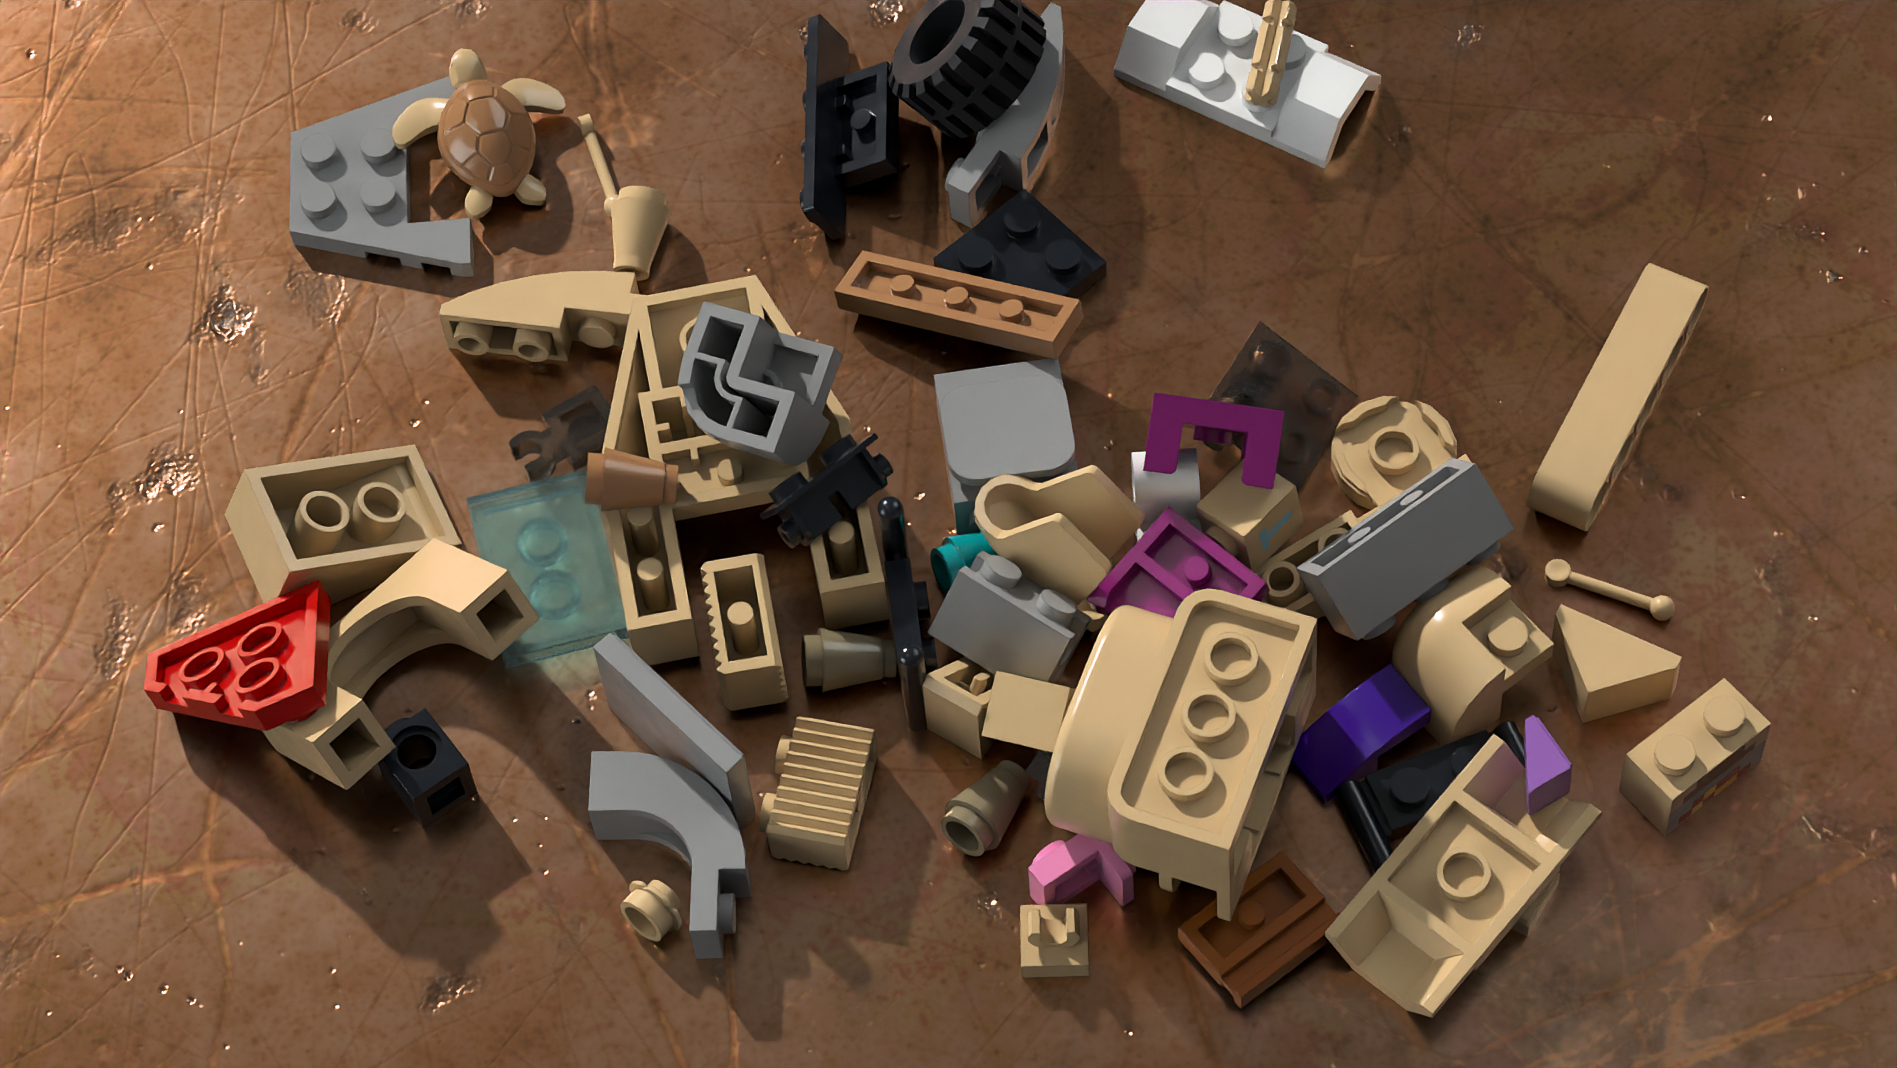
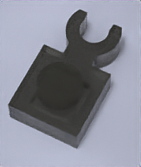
M594 385L542 413L545 430L541 432L529 430L514 436L509 441V447L515 461L532 453L540 455L536 460L524 466L529 482L537 484L545 481L554 473L557 463L564 459H567L573 470L577 471L587 465L588 452L602 453L611 406L597 386Z

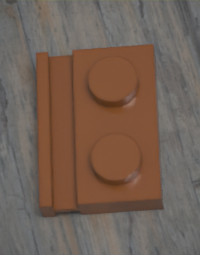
M1281 850L1247 876L1231 921L1217 917V899H1215L1178 927V939L1220 986L1224 985L1234 996V1002L1242 1008L1330 942L1325 937V931L1340 913H1335L1325 902L1326 897Z

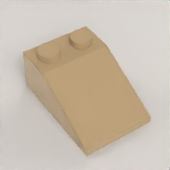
M415 444L244 469L224 514L263 603L319 579L330 596L332 605L383 583L433 538L458 549L462 545Z

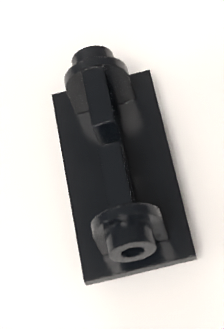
M876 433L857 442L850 434L844 436L819 455V458L825 465L807 479L798 471L768 493L775 503L759 514L761 519L764 520L778 514L784 522L777 528L783 541L791 548H794L799 543L808 546L816 537L843 518L830 501V496L836 493L846 508L852 511L877 491L882 490L888 485L887 477L894 472L891 464L881 453L878 452L871 456L866 449L867 446L878 439Z

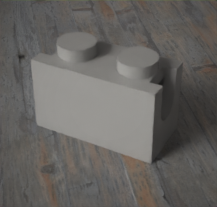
M982 550L976 556L971 568L964 566L959 570L927 633L994 675L996 671L1055 684L1062 676L1092 618L1077 609L1075 602L1067 595L1057 590L1041 587L1022 575L1019 567L1012 561L1002 556L990 555Z

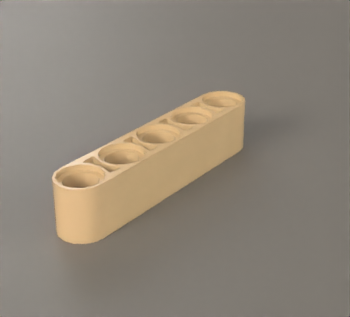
M1651 263L1645 267L1535 475L1528 494L1526 507L1583 531L1589 530L1700 317L1709 286Z

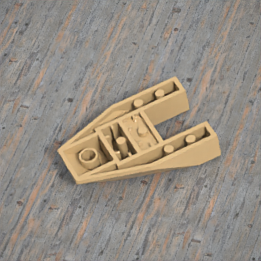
M756 275L635 297L632 301L602 453L604 454L606 447L664 462L667 465H678L676 504L663 503V505L607 511L631 647L648 665L700 656L675 521L772 503L774 501L768 493L798 471L803 474L805 479L809 478L825 466L819 458L823 451L848 434L854 439L850 418L831 389L822 415L830 423L818 447L809 459L798 466L730 448L699 429L696 422L687 412L683 390L678 386L682 358L703 301L760 316L777 332L796 337ZM834 493L829 499L843 518L809 544L826 629L836 630L890 619L885 581L868 501L865 500L855 509L849 511L838 495Z

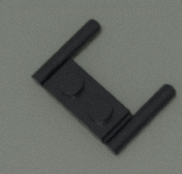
M889 496L879 502L877 511L907 726L911 730L923 731L927 729L922 685L926 675L938 669L934 637L921 638L919 620L931 619L926 581L913 582L903 504L898 498Z
M1514 721L1504 722L1498 725L1492 732L1488 733L1487 730H1483L1366 774L1365 780L1345 782L1335 790V795L1374 874L1393 853L1387 839L1390 838L1391 841H1395L1407 836L1493 734L1505 741L1525 768L1524 738Z

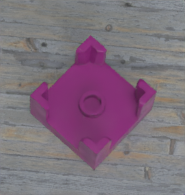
M1155 392L1151 406L1143 471L1173 474L1176 471L1182 428L1185 427L1194 429L1193 440L1231 445L1233 435L1244 436L1240 462L1244 459L1241 478L1243 484L1273 489L1285 411Z

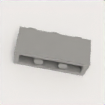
M1451 458L1302 563L1296 570L1335 632L1357 641L1361 638L1368 640L1381 635L1392 627L1396 622L1394 614L1411 602L1426 601L1445 589L1449 583L1446 577L1465 564H1478L1492 556L1501 546L1498 540L1514 530L1515 527L1477 465Z

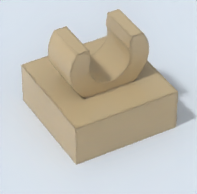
M1087 903L1020 905L1022 978L1089 976Z

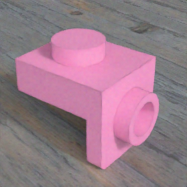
M1077 834L1067 842L1057 840L1050 843L1036 855L1032 865L1028 867L1030 896L1037 905L1064 904L1100 879L1118 903L1124 906L1134 899L1133 874L1136 872V866L1122 860L1114 851L1112 844Z

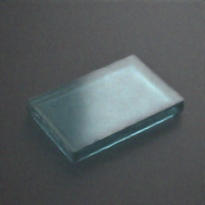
M587 469L466 498L479 557L508 570L540 617L537 622L502 652L506 669L592 648L609 633L613 636L616 634L621 640L629 638L624 608L598 505L585 504Z

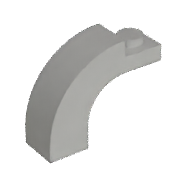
M592 751L588 812L596 840H649L668 846L680 854L692 869L689 932L696 959L723 958L724 934H735L736 930L735 897H752L751 879L743 840L730 808L708 782L683 765L669 759L640 752Z

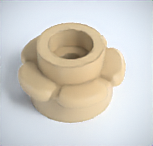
M636 880L629 885L628 888L631 894L620 904V909L624 918L638 933L649 940L660 941L668 931L672 932L674 929L678 930L681 927L682 919L678 911L682 904L679 897L670 887L659 880H652L648 885Z

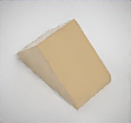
M1562 604L1559 606L1555 614L1551 639L1554 643L1553 653L1583 723L1671 698L1677 684L1682 660L1681 656Z
M963 657L928 673L922 685L927 729L982 759L996 740L981 736L995 675L967 657Z

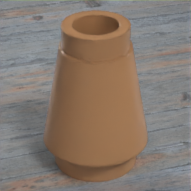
M606 447L604 454L588 452L585 504L601 505L600 512L663 505V503L676 504L678 465H667L664 462Z

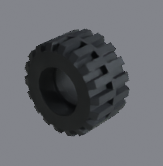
M928 0L911 20L895 49V54L889 68V72H891L888 79L889 87L893 89L892 92L947 136L964 138L974 132L978 133L1005 113L1031 80L1044 51L1043 45L1046 41L1045 23L1039 15L1020 0Z

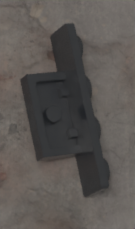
M821 14L808 18V40L804 44L807 77L806 90H804L802 95L806 114L805 139L801 143V153L804 160V188L800 191V204L806 218L810 222L815 223L832 240L845 236L846 189L898 172L899 98L892 92L893 89L889 87L888 79L891 72H889L890 63L888 61L849 74V44L847 40Z

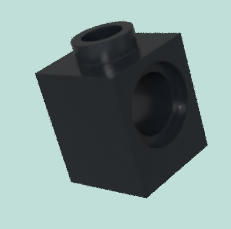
M426 708L411 718H402L393 722L384 730L396 747L378 762L381 774L423 829L478 793L469 763ZM419 759H434L424 768L409 769V766Z

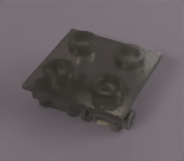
M1259 321L1208 400L1285 411L1276 473L1296 485L1298 492L1334 436L1341 418L1350 411L1358 395ZM1233 435L1231 445L1234 444L1242 450L1244 436ZM1203 442L1206 446L1216 451L1223 450L1225 446L1223 444Z

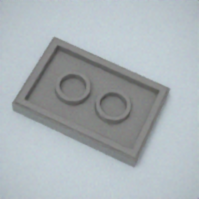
M609 633L593 647L609 709L660 757L683 765L708 782L730 808L739 830L743 829L756 817L744 754L616 634L613 636Z

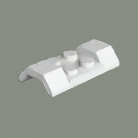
M1145 0L1127 27L1114 66V76L1324 169L1332 157L1342 125L1365 90L1376 91L1381 83V75L1329 53V45L1293 30L1285 69L1280 82L1277 103L1270 108L1260 105L1252 106L1246 101L1245 93L1248 75L1252 68L1251 63L1259 28L1263 21L1262 16L1225 0L1220 5L1208 0Z

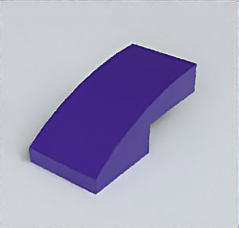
M1390 663L1352 690L1301 734L1290 764L1325 804L1336 797L1335 790L1340 785L1352 780L1360 781L1366 774L1375 771L1380 755L1430 723L1431 709Z

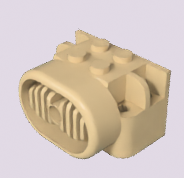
M1216 589L1195 591L1184 598L1174 618L1131 605H1123L1115 609L1107 618L1095 641L1056 740L1045 788L1044 805L1049 822L1055 827L1112 844L1114 851L1122 860L1134 866L1159 873V886L1161 889L1175 892L1182 880L1217 891V917L1231 921L1316 696L1317 618Z

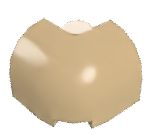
M1480 564L1468 565L1449 579L1448 585L1441 592L1426 601L1418 602L1399 627L1392 649V665L1431 709L1430 723L1425 725L1424 728L1441 746L1478 733L1500 717L1503 693L1553 655L1554 643L1510 599L1512 586L1496 572Z

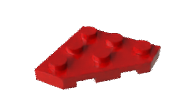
M318 579L147 655L144 691L156 709L263 731L271 730L287 722L298 723L306 720L319 708L326 706L330 596Z

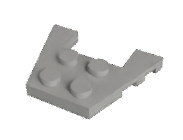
M450 76L291 132L289 231L294 245L367 258L369 253L400 258L401 264L404 266L423 269L425 263L448 267L450 268L451 275L462 277L474 276V231L470 218L411 223L410 146L405 149H398L394 144L392 136L393 125L398 117L414 102L424 98L449 99L456 90L451 85Z

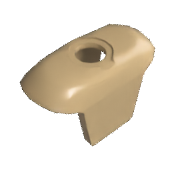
M1090 465L1044 483L1034 482L1020 475H999L988 481L980 489L975 500L974 509L977 526L999 556L1015 563L1021 570L1022 575L1041 587L1057 590L1070 597L1075 602L1077 609L1092 618L1086 630L1094 632L1103 627L1109 616L1097 613L1090 607L1086 599L1114 569L1115 565L1112 556L1137 531L1145 520V515L1097 466Z

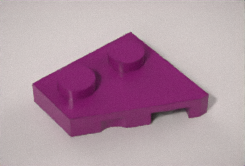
M1168 506L1086 600L1097 613L1108 616L1120 606L1131 605L1174 618L1184 598L1195 591L1216 589L1261 602L1270 589L1262 578Z

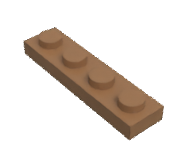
M863 250L834 290L838 308L1055 360H1057L1084 318L1079 299Z

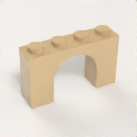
M433 538L329 629L326 706L319 708L306 720L298 723L287 722L268 731L262 730V732L277 752L348 790L396 747L362 700L369 688L383 673L405 657L419 650L445 643L461 645L493 661L537 622L540 617L508 570Z

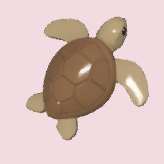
M460 48L454 53L449 67L450 82L456 91L449 99L424 98L407 107L393 125L392 136L395 146L398 149H405L423 136L438 131V147L444 162L461 180L471 185L465 198V211L472 220L483 217L491 210L493 196L507 197L514 193L524 204L543 205L546 200V188L541 181L529 174L536 152V136L533 123L527 112H541L552 115L563 114L566 105L564 97L557 89L534 79H513L502 86L487 81L488 76L485 67L478 55L471 49Z

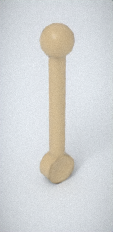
M590 114L579 116L578 122L582 135L586 140L606 196L604 210L608 216L612 217L611 203L618 199L619 195L617 194L596 136Z
M1562 559L1551 560L1545 567V580L1552 587H1563L1568 583L1649 610L1655 619L1661 621L1670 619L1675 612L1674 602L1668 596L1660 595L1651 598L1573 572L1570 565Z

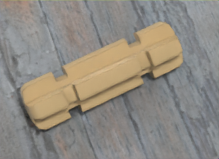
M1268 0L1265 3L1262 16L1263 21L1259 28L1252 58V68L1246 84L1245 99L1252 106L1260 105L1270 108L1277 103L1280 82L1283 77L1290 47V38L1296 21L1297 7L1290 0Z

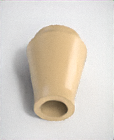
M627 186L619 191L618 199L611 203L614 245L613 271L635 273L637 281L649 278L652 261L671 216L670 210L666 207L667 197L662 192L646 186Z

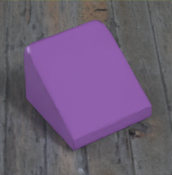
M1534 715L1525 719L1524 735L1528 815L1535 814L1570 793L1572 774L1571 762L1539 717L1536 718Z

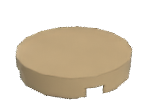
M1381 396L1358 404L1341 418L1332 440L1331 470L1339 488L1357 505L1372 510L1411 487L1449 459H1456L1457 440L1448 421L1430 405L1415 400V405L1409 402H1400L1399 396Z

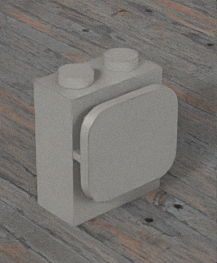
M1048 358L934 375L938 417L957 535L981 532L974 516L975 500L980 489L991 479L1002 474L1020 475L1034 482L1044 483L1078 470L1073 428L1067 395L1063 387L1059 358L1057 360Z

